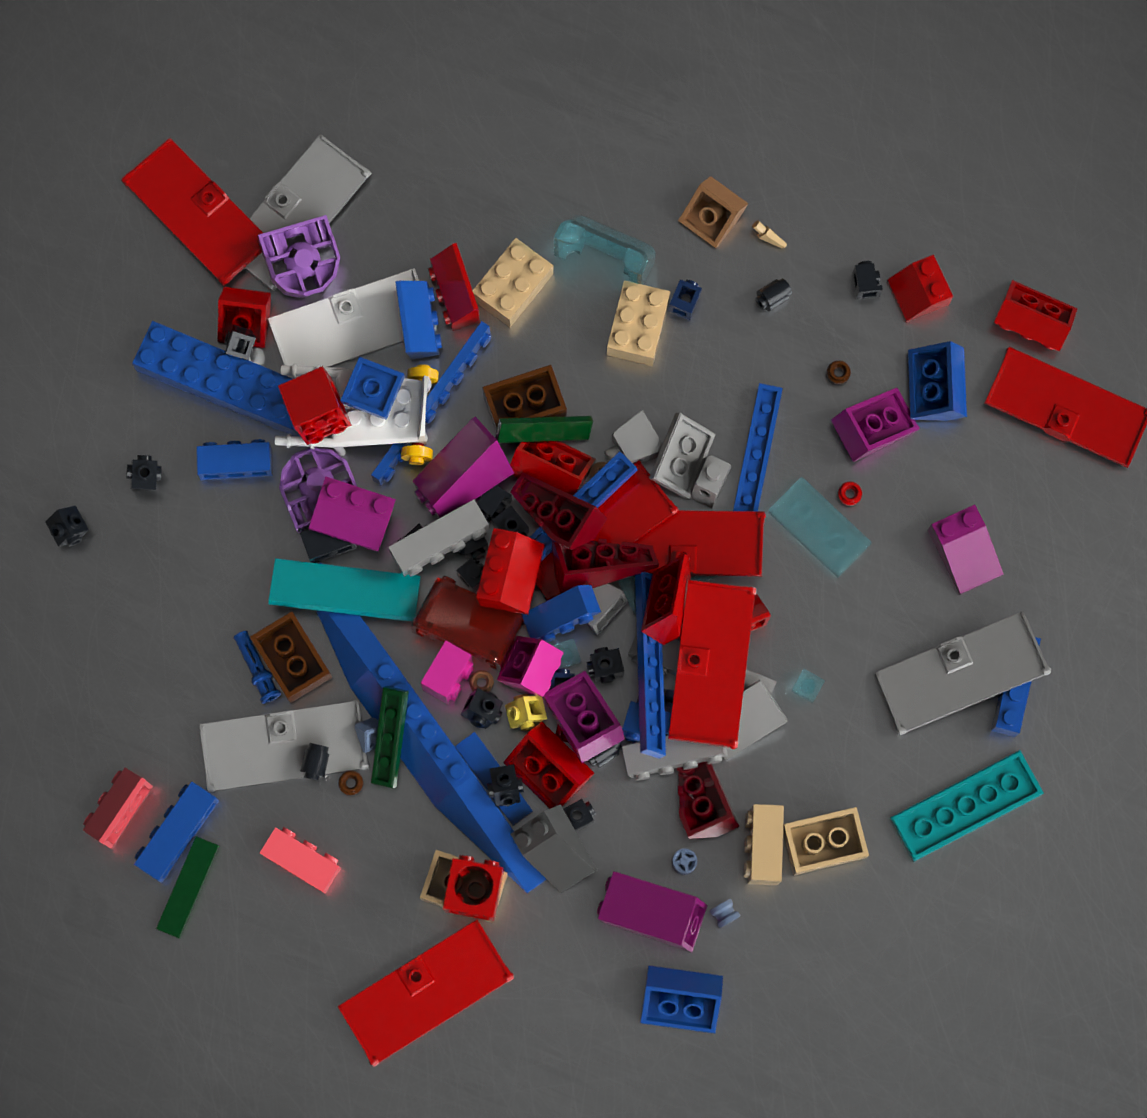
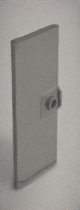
M319 134L284 178L267 194L263 203L249 219L263 233L327 215L330 223L371 175V172ZM301 234L286 239L288 247L296 242H305L304 235ZM292 250L288 258L294 257L297 251ZM262 253L244 268L261 281L270 291H274L277 288L271 281L269 269ZM284 260L272 264L275 275L287 272Z
M1022 611L962 637L946 641L931 650L877 671L875 674L894 717L897 732L902 735L1039 677L1046 676L1051 673V668L1044 659L1025 613Z
M359 701L199 724L206 772V790L210 793L217 790L304 778L305 773L300 772L305 749H308L309 743L329 747L328 753L330 755L325 774L369 769L370 763L368 762L367 754L362 751L355 731V724L362 722Z

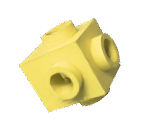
M521 694L513 697L514 701L505 705L510 729L521 728V731H529L535 727V724L547 719L541 696Z

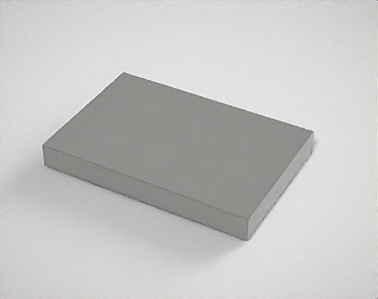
M675 413L649 479L684 499H690L716 434L685 415Z
M761 679L743 691L738 748H726L728 756L724 757L725 760L788 722V719Z

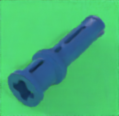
M248 631L236 634L233 638L253 676L251 682L253 686L257 687L261 695V703L265 704L277 699L282 693L276 689L272 681V673L265 669Z

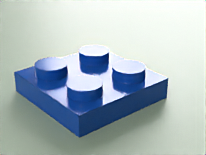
M359 357L340 401L345 405L387 420L405 375L399 371Z

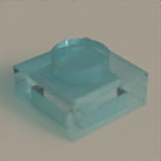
M574 639L552 645L564 652L558 669H565L582 662Z
M803 669L791 691L813 703L825 680Z

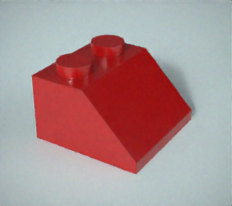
M934 254L911 263L887 279V283L906 323L948 306L953 298V294Z
M224 287L218 299L217 342L224 343L227 332L232 331L233 325H237L253 331L256 337L253 347L265 348L269 326L268 318H270L271 292Z

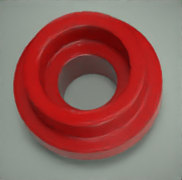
M855 482L843 483L838 490L839 500L847 506L857 504L862 498L861 487ZM852 491L854 497L848 498L845 492Z

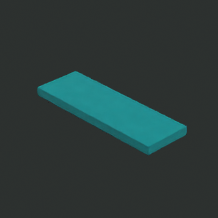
M275 558L268 605L415 622L421 576L414 575L410 577L408 574L404 577L402 573Z
M1021 750L890 817V820L914 862L1043 795L1044 792Z

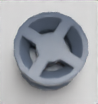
M680 849L674 854L672 867L678 874L687 875L696 868L697 857L692 850Z
M731 899L710 910L711 915L715 916L718 920L717 925L719 928L740 917L739 912L735 911L732 907L733 902Z

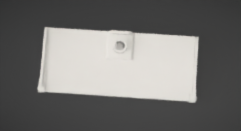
M415 268L268 318L284 365L293 366L295 363L297 366L317 367L320 364L323 367H331L403 342L404 337L395 281H419Z

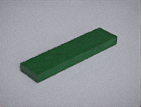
M591 416L499 419L495 438L498 443L589 440L593 419Z
M390 686L383 687L371 777L372 784L389 788L397 787L408 690Z
M195 837L156 927L157 930L176 938H181L218 852L219 845L200 837Z

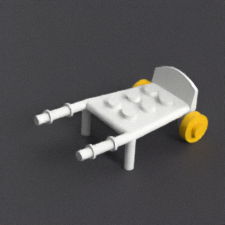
M295 363L293 366L282 365L281 375H292L293 378H296L321 367V365L318 364L317 367L297 366ZM417 365L416 367L409 368L407 370V378L403 380L387 420L344 404L352 426L347 427L342 433L332 434L331 438H324L319 443L309 445L299 436H291V434L275 436V445L287 446V448L291 446L311 447V449H315V447L334 448L335 452L342 457L346 454L344 447L409 443L410 446L402 447L401 459L409 461V464L423 465L426 462H431L433 459V449L424 447L428 440L425 432L426 401L431 385L438 382L439 372L428 365ZM324 367L330 377H336V386L342 398L353 370Z

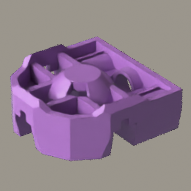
M327 215L257 236L265 263L269 269L271 281L284 295L305 298L313 294L322 293L336 278L340 255ZM301 234L304 235L305 242H296L288 247L286 239ZM331 246L335 257L321 261L318 250ZM292 250L297 251L294 257L288 258ZM284 260L287 272L275 275L272 264ZM313 260L317 261L314 271L310 266ZM313 276L317 289L306 292L303 279Z
M310 447L292 455L291 459L282 469L279 490L297 533L303 532L304 528L310 525L325 476L334 479L333 475L347 470L349 478L342 480V482L357 486L347 461L331 449L317 447L311 449ZM306 454H312L317 467L309 468L304 472L299 458ZM299 489L302 497L288 502L286 494ZM299 508H302L307 522L304 521Z

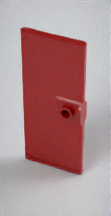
M171 138L166 140L121 179L223 286L228 284L241 270L262 253L257 236L263 234V232Z
M1010 346L1006 349L1001 367L984 402L986 405L1044 430L1046 434L1061 441H1069L1126 468L1129 467L1147 425V408Z
M640 461L634 464L638 471L598 508L607 517V520L596 538L592 541H598L600 538L607 539V543L621 544L622 542L635 543L679 512L678 507L667 497L660 486L649 479L650 473ZM553 551L541 562L536 580V585L546 601L561 594L554 573Z
M679 510L674 516L635 542L637 544L652 545L659 566L645 572L653 574L655 570L686 554L689 559L691 577L696 575L762 577L763 534L766 514L765 511Z
M688 580L668 739L723 746L731 749L738 748V733L756 588Z
M478 919L337 1007L365 1051L370 1065L374 1067L382 1060L498 987L513 980L514 975L504 964Z

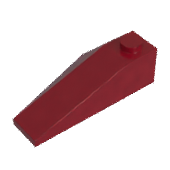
M524 472L521 473L510 491L514 498L554 542L571 550L594 540L607 520V517L596 506Z
M599 538L598 541H590L571 550L552 540L554 573L561 594L578 585H591L592 588H596L659 566L652 545L630 542L613 544L607 543V539Z
M707 761L698 763V767L684 770L683 767L677 768L680 801L679 817L689 839L718 837L740 827L712 764H707Z

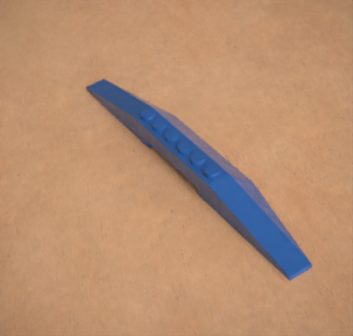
M316 610L351 690L371 718L379 720L383 687L390 686L409 691L400 758L435 808L447 817L492 861L499 862L504 872L508 873V876L526 893H529L547 880L521 854L511 836L514 830L498 807H496L493 800L489 798L488 793L361 616Z

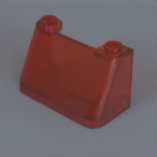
M443 575L442 579L436 578L411 624L412 633L423 638L429 633V638L432 640L436 639L443 643L448 641L478 658L481 662L486 659L485 662L490 664V668L500 672L524 624L522 614L480 606L476 593L456 585V581L450 577Z

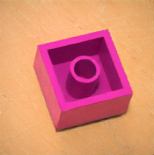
M517 636L497 680L520 693L544 697L545 692L551 686V679L555 671L561 664L564 652L541 639Z
M445 641L421 681L423 691L449 705L451 700L455 702L462 690L460 684L463 679L468 680L474 670L472 655Z

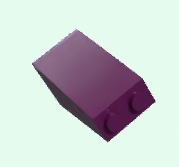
M475 416L413 479L417 489L414 491V494L421 504L426 502L424 505L431 516L436 514L438 518H441L466 503L475 500L512 475L514 471L496 438Z
M613 871L612 877H609L606 881L605 891L607 892L604 901L601 900L598 905V919L603 923L692 953L708 905L698 897Z

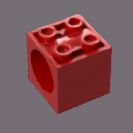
M323 366L278 386L293 427L307 445L319 443L325 437L331 434L342 433L347 427L352 426L344 404L340 401L341 396L337 386Z
M459 855V859L453 858L443 905L444 912L495 922L504 869L500 867L499 862L484 860V864L477 863L474 857ZM472 870L484 872L488 882H493V890L490 897L484 898L478 905H468L463 902L464 899L459 892L456 894V884L459 878L468 875L469 871Z

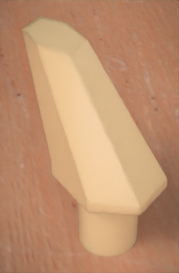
M759 220L753 223L752 228L758 232L757 235L760 239L780 248L786 247L787 244L767 225L764 226Z

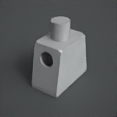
M642 410L612 434V441L615 446L607 449L604 453L608 461L621 452L633 464L637 461L644 463L656 459L663 444Z
M709 455L694 485L690 499L713 508L731 470V464ZM700 490L706 491L710 495L704 494Z
M610 584L593 588L601 612L594 615V620L586 624L596 635L606 627L628 602L624 592Z

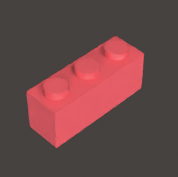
M275 827L260 854L325 894L341 869L336 865L338 860L328 853H325L324 856L315 852L317 847L306 840L300 843L294 839L296 834L283 827L282 830H279Z

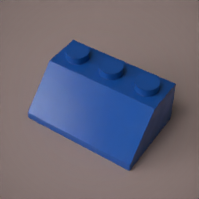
M395 281L407 355L411 360L439 355L438 349L442 348L441 335L436 334L435 325H439L437 310H432L431 302L435 301L434 288L429 287L427 281Z
M948 341L909 349L910 418L913 420L947 421L967 417L964 347Z
M648 965L640 1023L715 1033L722 998L723 976Z

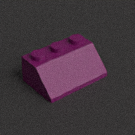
M325 476L308 529L378 552L396 499Z

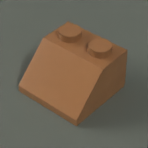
M710 176L699 185L678 221L717 248L738 222L749 203Z

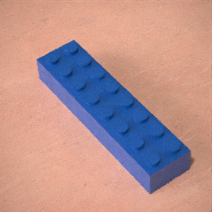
M151 322L132 362L137 372L279 431L291 434V436L301 437L293 427L278 387L292 380V378L249 360L225 354V350L157 322Z

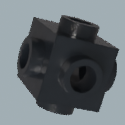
M137 455V460L133 459L131 464H127L126 479H131L130 489L156 490V481H161L162 466H157V461H153L152 456ZM142 468H145L148 471V475L146 477H143L140 474V470Z
M76 505L56 510L45 521L58 547L67 544L74 546L82 541L81 537L89 531Z
M608 647L595 649L594 653L590 654V661L586 662L589 676H594L595 682L601 681V684H607L616 681L615 677L624 676L625 671L619 648L608 650ZM605 663L608 667H602L601 664Z
M477 688L469 695L460 715L470 720L471 724L475 727L486 729L492 724H497L503 712L500 709L503 702L497 699V696L492 692Z
M514 764L490 768L492 782L487 783L489 798H495L496 807L520 803L519 793L524 792L522 778H516Z

